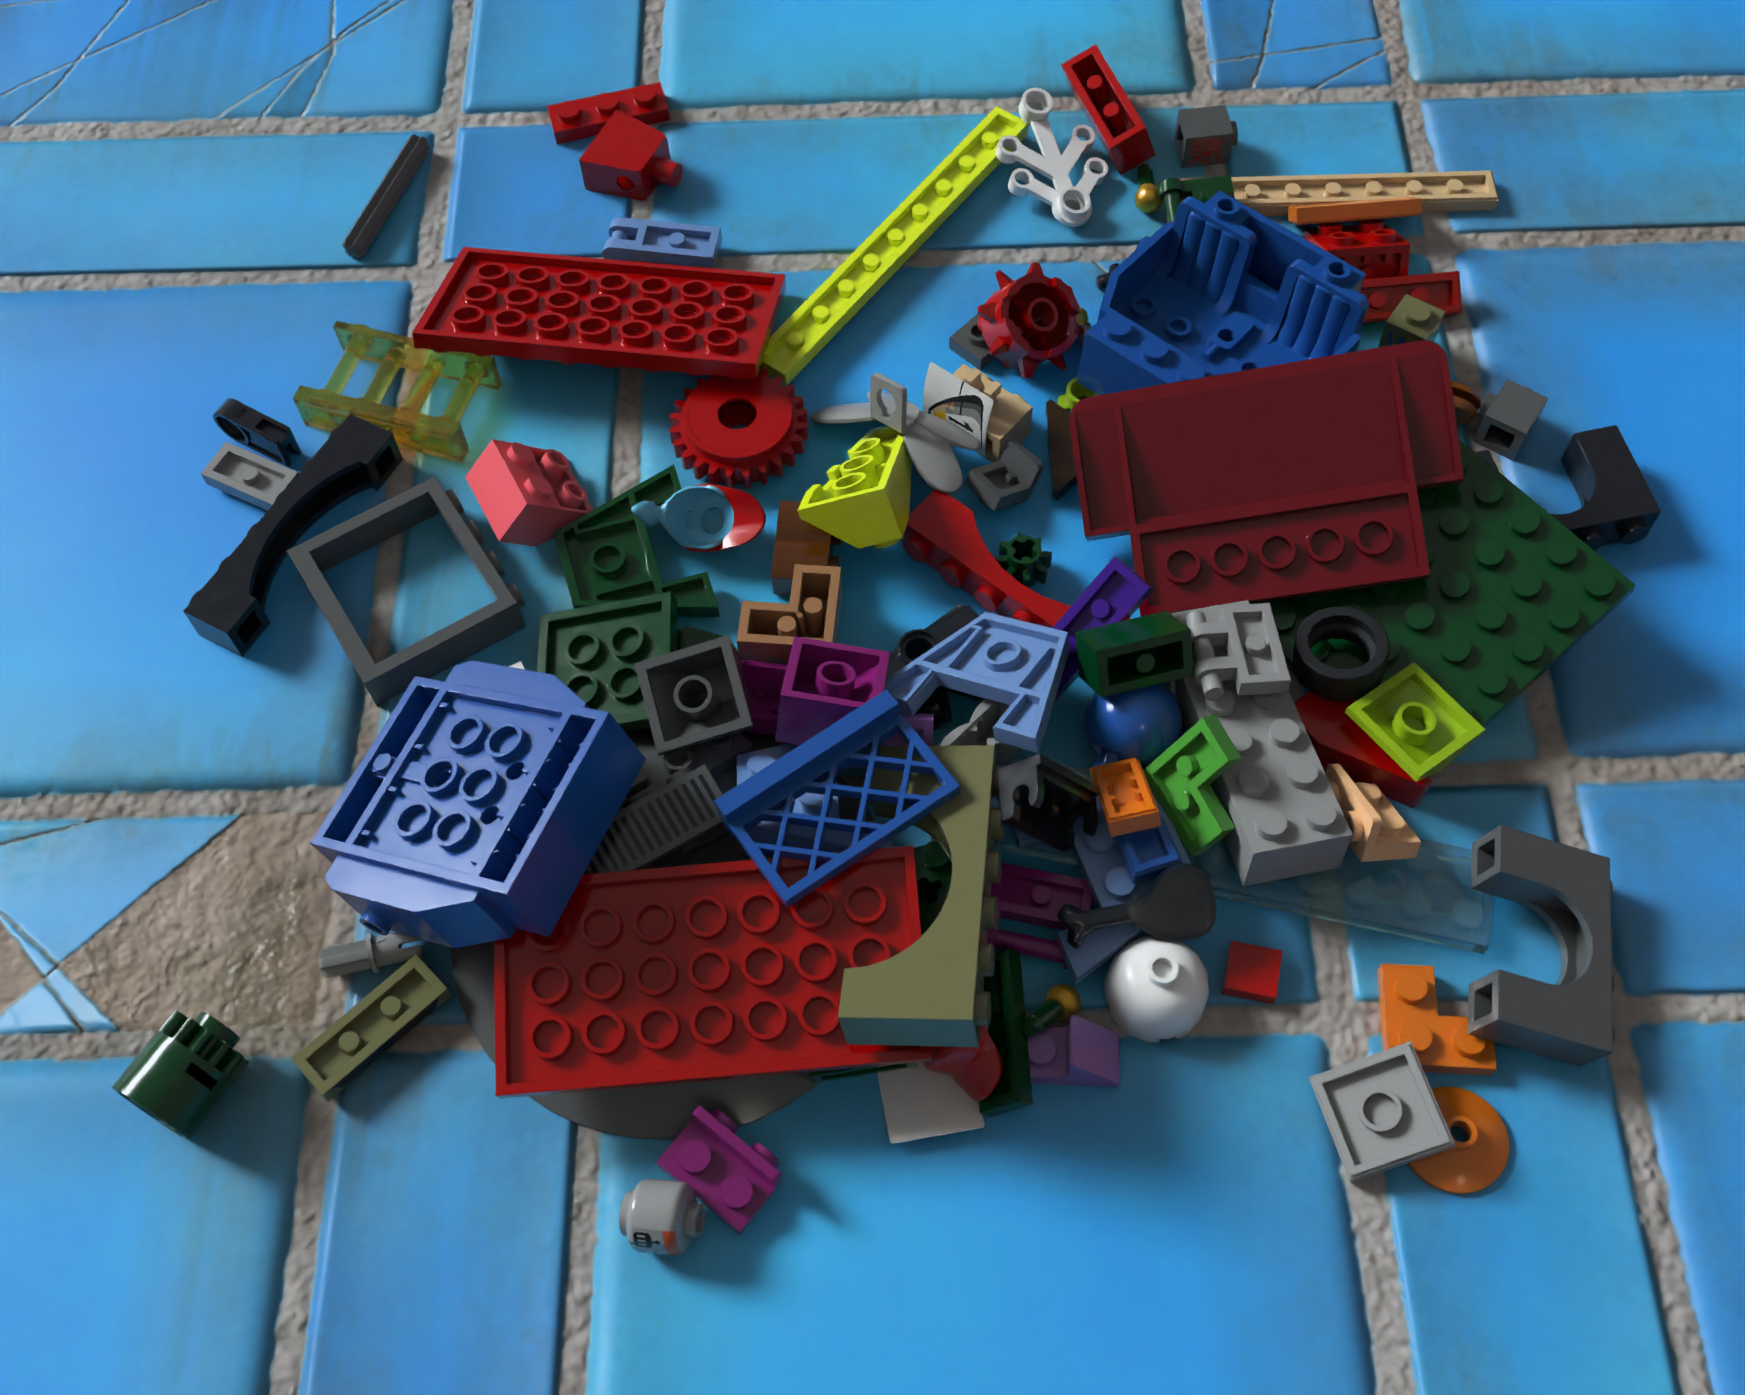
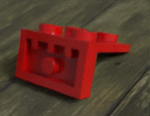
M1381 219L1359 220L1358 225L1343 226L1340 222L1318 223L1317 228L1305 229L1304 238L1366 273L1365 279L1408 276L1410 244L1398 235L1395 230L1384 224V221Z

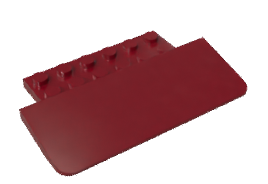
M1427 340L1087 397L1075 404L1069 416L1085 538L1087 541L1130 535L1135 573L1154 589L1139 607L1141 617L1163 611L1175 613L1246 600L1250 604L1429 579L1430 569L1417 490L1461 484L1464 480L1447 356L1438 344Z

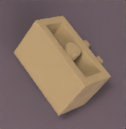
M963 364L953 375L994 401L987 427L986 457L984 458L992 463L1000 461L1008 442L1018 440L1022 443L1030 435L1033 407L1021 396L1011 394L1001 387L1002 384L996 380L992 381L989 376L977 368L972 369Z

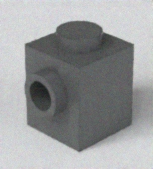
M1507 379L1498 395L1490 392L1484 400L1477 415L1483 418L1473 442L1514 461L1536 426L1548 398Z

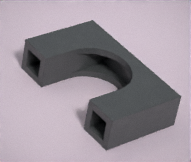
M1500 825L1472 843L1471 889L1517 902L1537 913L1552 930L1561 953V972L1556 985L1500 969L1469 984L1468 1035L1577 1066L1585 1065L1612 1054L1615 1040V1027L1612 1020V993L1615 982L1612 975L1611 956L1614 932L1611 927L1613 884L1610 880V858Z

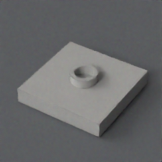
M1411 1041L1309 1077L1351 1183L1455 1147Z

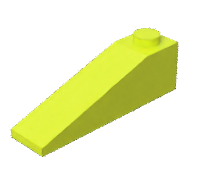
M885 425L870 429L847 452L849 460L842 465H833L826 472L829 481L823 487L821 484H813L806 491L797 510L800 519L858 549L873 545L875 548L881 549L897 543L903 538L909 520L912 461L907 452L903 434Z

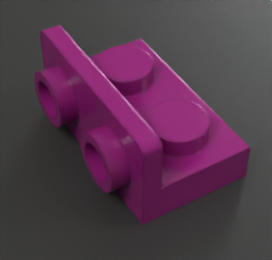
M698 1105L692 1113V1120L656 1163L674 1181L688 1183L694 1189L696 1199L740 1236L781 1185L783 1175L777 1170L781 1163L761 1144L756 1142L750 1147L736 1136L735 1133L739 1130L738 1126L722 1111L714 1108L709 1113Z

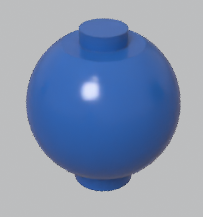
M1166 682L1105 697H1100L1094 692L1087 704L1084 715V730L1087 741L1098 755L1093 767L1136 758L1139 759L1144 770L1180 738L1182 732L1181 709L1173 693L1164 688Z

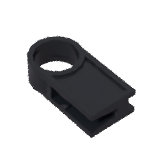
M228 398L213 414V419L217 426L230 438L286 467L290 466L286 449L297 455L301 453L290 427L238 400Z

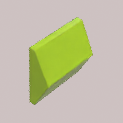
M1415 662L1348 706L1345 711L1415 782L1442 771L1486 730Z

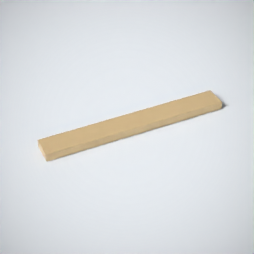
M1492 170L1231 177L1235 199L1264 216H1288V206L1401 197L1422 198V212L1494 211L1499 201ZM1179 178V179L1182 181V180H1191V179H1199V178Z

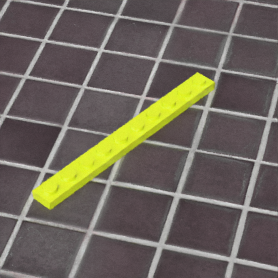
M996 106L772 334L759 370L766 369L768 375L772 378L778 375L782 376L783 384L787 386L1001 163L995 153L999 140L1003 136L1012 135L1021 142L1028 135L1029 125L1025 124L1021 118ZM1007 147L1004 148L1005 150L1012 152V149Z

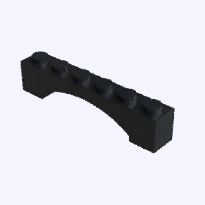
M349 414L342 424L331 432L328 440L315 456L304 464L301 472L293 482L277 496L274 504L266 514L249 529L239 546L221 562L217 572L191 598L189 605L183 612L200 636L241 657L245 655L271 623L264 612L265 603L272 581L288 554L287 550L291 549L317 520L341 502L369 488L378 491L403 461L393 433L352 414Z

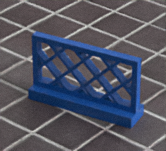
M886 689L714 800V803L726 830L732 838L737 839L786 908H789L960 794L961 789L954 777L900 713L899 703ZM898 732L909 744L906 760L878 756L881 743ZM915 753H916V754L918 755V757L922 760V762H921V761H914V759H915ZM848 765L868 767L864 787L836 784L838 771ZM876 768L904 771L900 792L872 789ZM912 772L934 775L942 785L928 796L908 793ZM806 792L823 794L824 800L820 816L793 813L795 800ZM833 796L861 799L857 821L829 817ZM869 800L897 804L895 818L886 824L865 822ZM905 805L911 806L910 808L905 810ZM762 821L781 823L776 845L754 842L746 831ZM790 824L817 828L813 850L785 846ZM826 829L854 832L851 847L842 853L821 851ZM862 834H869V835H867L866 837H864L863 839H861V838H862ZM764 855L773 856L772 865ZM782 858L810 861L807 876L788 888L779 876ZM819 862L825 863L824 865L818 868Z

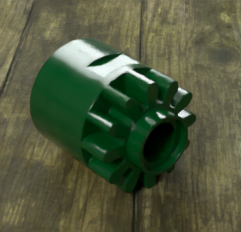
M174 1011L112 1086V1089L153 1119L189 1141L249 1064V1061L241 1053L233 1049L241 1038L223 1023L203 1011L200 1012L195 1020L190 1017L187 1018L179 1011Z

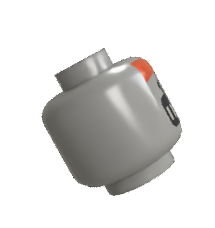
M649 1178L640 1181L633 1191H627L624 1195L619 1214L620 1232L623 1236L628 1237L632 1248L638 1252L677 1256L685 1252L692 1238H699L701 1236L705 1223V1207L703 1204L697 1203L694 1189L686 1182Z

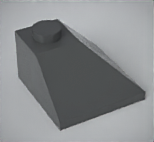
M728 635L635 663L656 751L659 756L754 728L751 696L741 659Z

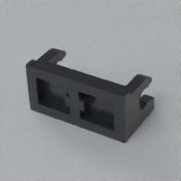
M1037 754L998 769L1001 822L1060 851L1073 848L1075 838L1073 824L1081 816L1084 818V832L1090 836L1095 835L1098 827L1096 797L1100 796L1098 785L1042 754Z

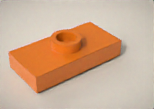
M1130 758L1089 768L1092 782L1100 788V796H1097L1110 837L1161 826L1159 810L1139 759Z

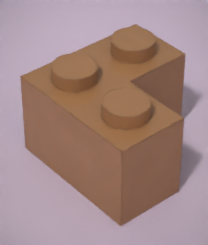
M795 564L789 604L742 601L737 634V647L741 661L752 660L788 664L794 636L838 643L843 603L841 567Z

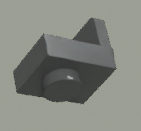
M1018 440L1008 442L1000 461L971 469L964 484L978 496L983 504L996 511L1028 500L1044 469V464Z

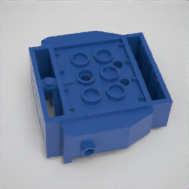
M1220 190L1205 204L1189 196L1178 205L1173 222L1165 223L1151 237H1144L1139 242L1135 251L1111 272L1101 303L1098 321L1085 334L1077 382L1097 395H1104L1355 352L1361 340L1362 323L1369 307V300L1360 293L1366 273Z
M471 660L455 665L445 681L418 676L413 678L310 844L332 863L324 876L331 889L361 915L359 921L362 925L377 934L387 936L390 931H394L454 949L511 938L516 928L550 937L646 758L610 712L590 709L581 698L555 675Z

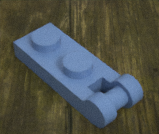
M617 217L611 221L609 228L611 239L605 242L602 256L604 259L715 268L722 242L721 227Z

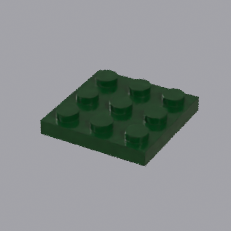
M672 592L540 615L537 672L555 675L581 698L590 709L610 712L625 732L651 728L635 663L677 651V600Z

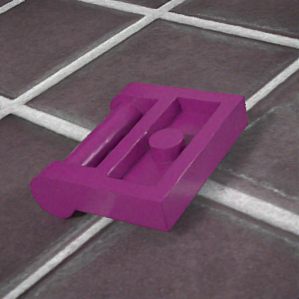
M1001 863L1000 883L991 884V896H996L998 903L997 929H988L987 943H993L996 950L1002 951L1009 948L1020 952V955L1064 963L1063 969L1069 970L1057 941L999 929L1000 919L1004 918L1058 930L1068 929L1067 926L1059 922L1057 917L1060 908L1064 904H1071L1081 910L1091 909L1093 897L1085 879Z

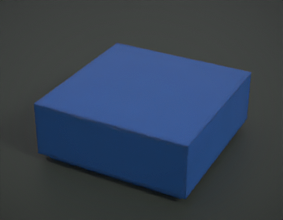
M1160 817L1161 826L1114 837V842L1132 884L1158 876L1168 866L1183 862L1163 817Z

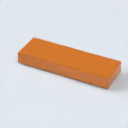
M1401 197L1288 206V221L1297 225L1419 216L1422 213V198Z

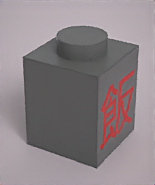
M1226 105L1178 110L1174 143L1181 168L1228 163L1231 147L1236 146L1238 141V129L1236 122L1230 121Z

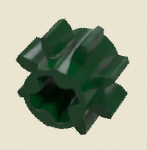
M1018 533L1009 543L1006 541L1000 542V556L995 557V559L1017 581L1030 588L1037 581L1043 584L1046 583L1047 568L1051 567L1052 552L1042 551L1041 537L1035 539Z

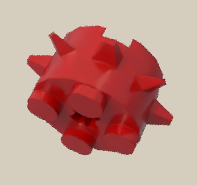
M1036 262L1031 264L1026 275L1015 281L1001 270H998L995 275L1000 289L995 291L985 304L979 305L977 308V313L979 314L977 327L982 333L990 355L995 356L1008 369H1020L1024 379H1031L1037 365L1047 360L1062 371L1065 370L1067 366L1062 353L1068 351L1077 339V336L1084 335V328L1076 322V314L1080 313V307L1072 288L1056 276L1052 279L1044 276L1040 263Z

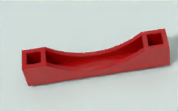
M935 489L909 514V520L903 535V547L908 555L915 561L925 562L934 568L949 585L964 589L975 597L978 604L985 610L996 612L1001 616L1053 628L1071 607L1038 594L1021 584L1005 571L988 551L977 529L973 511L949 494Z

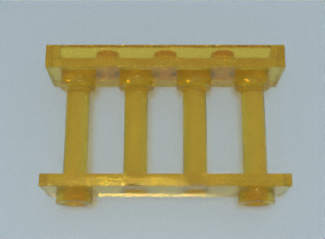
M336 321L333 328L344 353L325 388L314 389L300 385L293 397L305 425L332 432L342 424L349 414H352L393 433L399 448L463 463L469 447L459 422L478 385L499 390L502 385L494 356L481 357L473 353L452 351L437 353L430 349L414 348L413 338L371 329L362 324L354 325ZM361 359L382 363L363 398L357 399L341 395ZM400 367L421 372L403 407L395 408L380 404ZM439 376L460 381L443 416L434 417L420 413Z

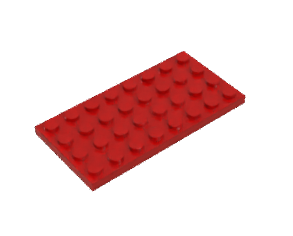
M463 247L413 330L412 337L414 348L430 349L437 353L452 351L473 353L481 357L496 355L515 357L525 361L541 359L558 361L562 364L585 363L596 364L605 368L629 367L640 368L648 372L662 370L684 372L691 376L706 374L728 376L734 380L756 379L786 290L785 274Z
M903 846L876 849L789 908H786L752 860L583 874L550 937L516 928L511 938L494 941L496 1096L502 1099L933 1061L932 1046L847 1044L838 1019L844 968L863 967L885 961L906 950L921 937L914 847ZM766 858L772 865L773 858ZM782 858L779 876L788 888L807 876L810 861ZM819 862L818 868L824 865L825 863Z

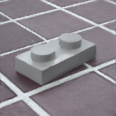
M226 442L200 474L207 485L268 511L274 504L277 496L287 489L299 473Z

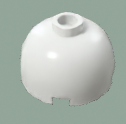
M1145 935L1130 941L1114 956L1105 977L1104 994L1109 1005L1108 1011L1113 1021L1128 1035L1146 1042H1159L1160 1039H1170L1177 1036V1039L1187 1035L1199 1023L1209 997L1207 971L1199 955L1182 941L1166 940L1151 935Z

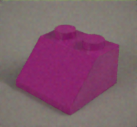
M794 636L780 694L775 741L799 746L882 693L885 686L890 652Z

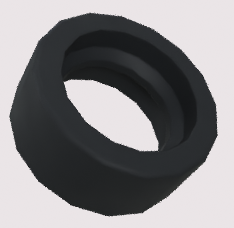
M1330 607L1316 611L1303 620L1296 633L1293 648V671L1300 684L1314 695L1333 701H1351L1361 698L1378 687L1385 674L1390 654L1389 637L1381 623L1368 613L1354 608ZM1328 639H1345L1363 648L1368 653L1370 660L1365 665L1353 669H1337L1325 665L1318 660L1311 652V648L1318 642Z

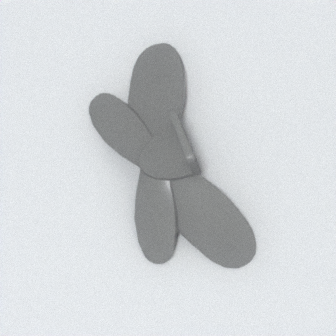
M880 373L871 375L870 392H867L866 395L869 402L829 406L819 409L810 415L812 421L830 424L878 420L903 434L904 443L911 461L921 477L931 487L943 493L958 491L963 482L962 472L951 446L968 450L979 448V442L970 433L949 421L920 411L915 404L907 400V389Z

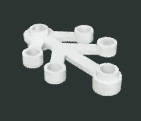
M1030 88L1023 93L1018 111L1022 121L1032 126L1042 155L1022 145L1020 140L1012 135L1003 136L999 140L995 153L998 160L1005 164H1012L1018 161L1051 179L1055 189L1034 179L1033 174L1029 170L1018 168L1011 173L1008 181V190L1017 197H1025L1030 194L1050 205L1054 217L1066 226H1081L1088 221L1092 213L1089 195L1095 186L1103 183L1108 172V165L1101 158H1089L1082 170V178L1076 186H1073L1069 174L1082 153H1086L1092 148L1096 138L1095 132L1087 125L1076 126L1072 131L1067 148L1061 155L1048 122L1053 99L1043 89ZM1078 137H1083L1087 141H1082ZM1005 147L1010 148V149H1012L1014 152H1009V151L1005 150L1004 148H1005ZM1090 169H1094L1100 174H1095ZM1016 180L1023 181L1026 185H1021Z

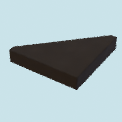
M1050 399L1046 402L1045 408L1048 432L1047 441L1052 497L1058 500L1077 483L1069 425L1070 413Z

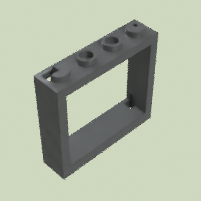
M435 476L287 550L299 575L376 706L405 692L415 676L431 678L526 627L519 607L525 605V602L513 582L507 586L501 579L505 572L492 550L484 553L480 546L484 544V540L472 519L464 522L460 514L464 513V509L452 489L444 491ZM440 513L496 601L375 664L322 572Z

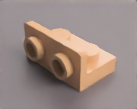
M1339 763L1328 764L1325 774L1353 834L1349 846L1361 862L1417 858L1421 845L1420 839L1375 783H1354Z

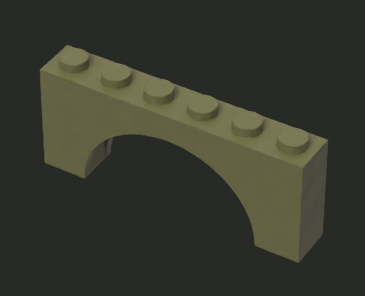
M995 745L928 746L958 782L961 793L913 825L936 840L952 863L950 889L943 908L934 923L906 950L876 964L857 968H844L838 1019L847 1044L979 1047L980 1026L990 1025V992H983L984 977H993L994 945L993 943H987L988 929H997L998 903L997 897L991 896V883H1000L1001 855L1000 851H994L995 839H1003L1004 823L1001 822L1000 808H997L999 796L998 769L1005 766H998ZM880 746L878 756L906 760L909 746ZM915 753V759H914V761H921V762H922V760H921V759L918 757V755ZM876 768L872 789L900 792L904 771ZM912 772L908 793L928 796L942 785L934 775ZM872 801L876 817L895 818L897 804ZM905 805V810H907L911 806Z

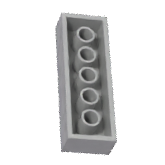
M1246 600L1170 614L1186 626V616L1192 611H1202L1207 622H1218L1221 606L1250 603ZM1215 645L1213 647L1215 657L1228 656L1225 645ZM1192 651V655H1193V666H1194V664L1196 663V660H1195L1194 652ZM1194 675L1166 682L1164 685L1165 689L1173 693L1181 709L1183 734L1201 718L1216 715L1242 757L1212 782L1210 786L1235 826V829L1226 835L1224 839L1243 886L1340 868L1353 834L1289 691L1285 693L1238 696L1235 681L1223 680L1224 695L1216 700H1208L1204 697L1202 687L1196 683Z

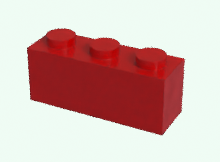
M1096 44L1061 64L1072 94L1120 175L1156 155L1144 123Z

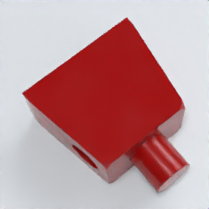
M619 110L613 113L579 159L586 190L640 201L647 199L659 182L676 187L683 173L682 164L671 161L668 139L664 133Z

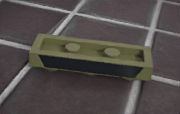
M415 954L291 1060L329 1102L449 999L452 994Z

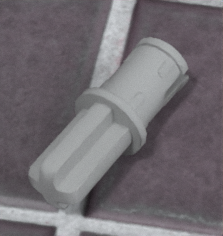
M372 932L367 933L366 939L322 948L318 954L319 967L325 978L372 969L373 973L380 972V967L408 961L415 954L420 959H424V945L402 948L403 944L423 939L398 932L374 937Z

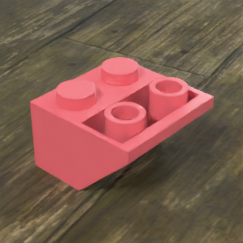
M492 439L465 476L499 542L537 546L555 538V531L593 510L587 499V493L579 485L569 467L568 459L561 452L554 449L546 450L525 446L518 442L510 443Z

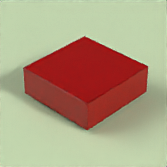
M1231 940L1228 946L1222 994L1274 1004L1277 997L1282 950Z

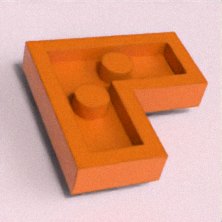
M1381 963L1377 970L1383 1051L1411 1041L1424 1072L1491 1076L1496 1071L1494 1042L1468 1035V1017L1438 1016L1434 966Z

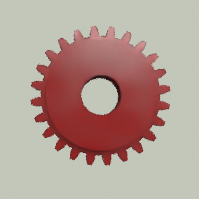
M762 369L756 379L734 380L728 376L711 375L706 380L697 378V386L694 389L685 388L683 390L685 401H675L676 413L670 414L671 428H669L675 456L682 459L685 470L694 469L695 478L698 480L706 475L709 477L710 484L717 485L719 482H724L730 488H733L735 484H743L746 489H750L753 482L760 481L763 485L768 484V477L773 474L782 477L783 466L794 467L796 464L795 454L804 453V441L808 440L807 409H804L802 396H795V387L792 384L783 387L782 376L778 375L773 379L768 377L766 369ZM737 425H747L745 428L731 429V427Z

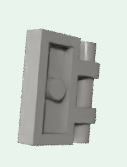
M1270 603L1221 606L1218 622H1207L1202 611H1192L1187 614L1186 623L1187 627L1191 629L1192 651L1196 660L1193 666L1196 683L1202 687L1206 699L1216 700L1224 695L1223 680L1235 681L1238 696L1288 692L1291 678ZM1215 645H1225L1228 656L1215 657L1213 647Z

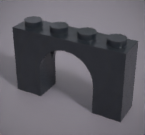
M1617 425L1574 433L1561 458V462L1577 492L1581 508L1567 514L1551 515L1593 550L1604 545L1619 542L1632 544L1642 540L1648 535L1661 510ZM1489 450L1476 452L1499 471Z

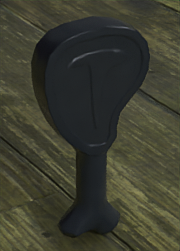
M1178 863L1168 866L1163 870L1148 891L1132 896L1125 903L1093 910H1081L1071 904H1064L1060 908L1057 917L1059 922L1067 926V942L1073 948H1079L1084 938L1094 930L1124 924L1136 926L1143 932L1161 939L1191 940L1200 938L1211 931L1216 920V903L1214 890L1206 874L1192 864Z

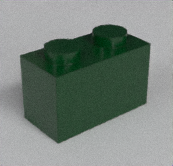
M1167 611L1075 632L1079 677L1100 697L1194 675L1191 629Z

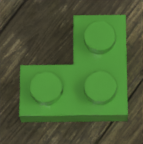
M1216 715L1201 718L1143 770L1150 787L1191 857L1205 853L1235 829L1234 824L1210 784L1242 757Z

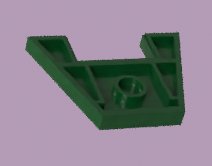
M674 464L554 532L574 609L672 592L677 600V616L720 617L707 572L665 583L662 582L647 528L643 526L640 519L631 511L634 505L645 500L654 501L656 505L661 506L674 493L682 489Z

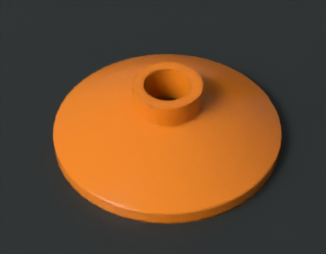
M1443 1086L1432 1088L1431 1090L1449 1132L1450 1127L1458 1126L1466 1132L1468 1139L1467 1142H1458L1452 1137L1455 1144L1454 1148L1408 1163V1165L1421 1180L1440 1191L1451 1194H1471L1481 1191L1490 1186L1501 1175L1507 1164L1509 1138L1506 1127L1496 1110L1477 1094L1458 1087Z

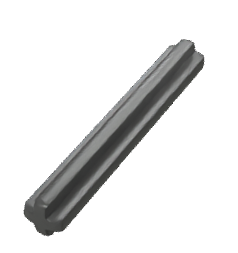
M414 134L408 138L342 242V246L348 256H354L359 259L367 252L430 151V147L427 144L428 140L423 136L418 137Z

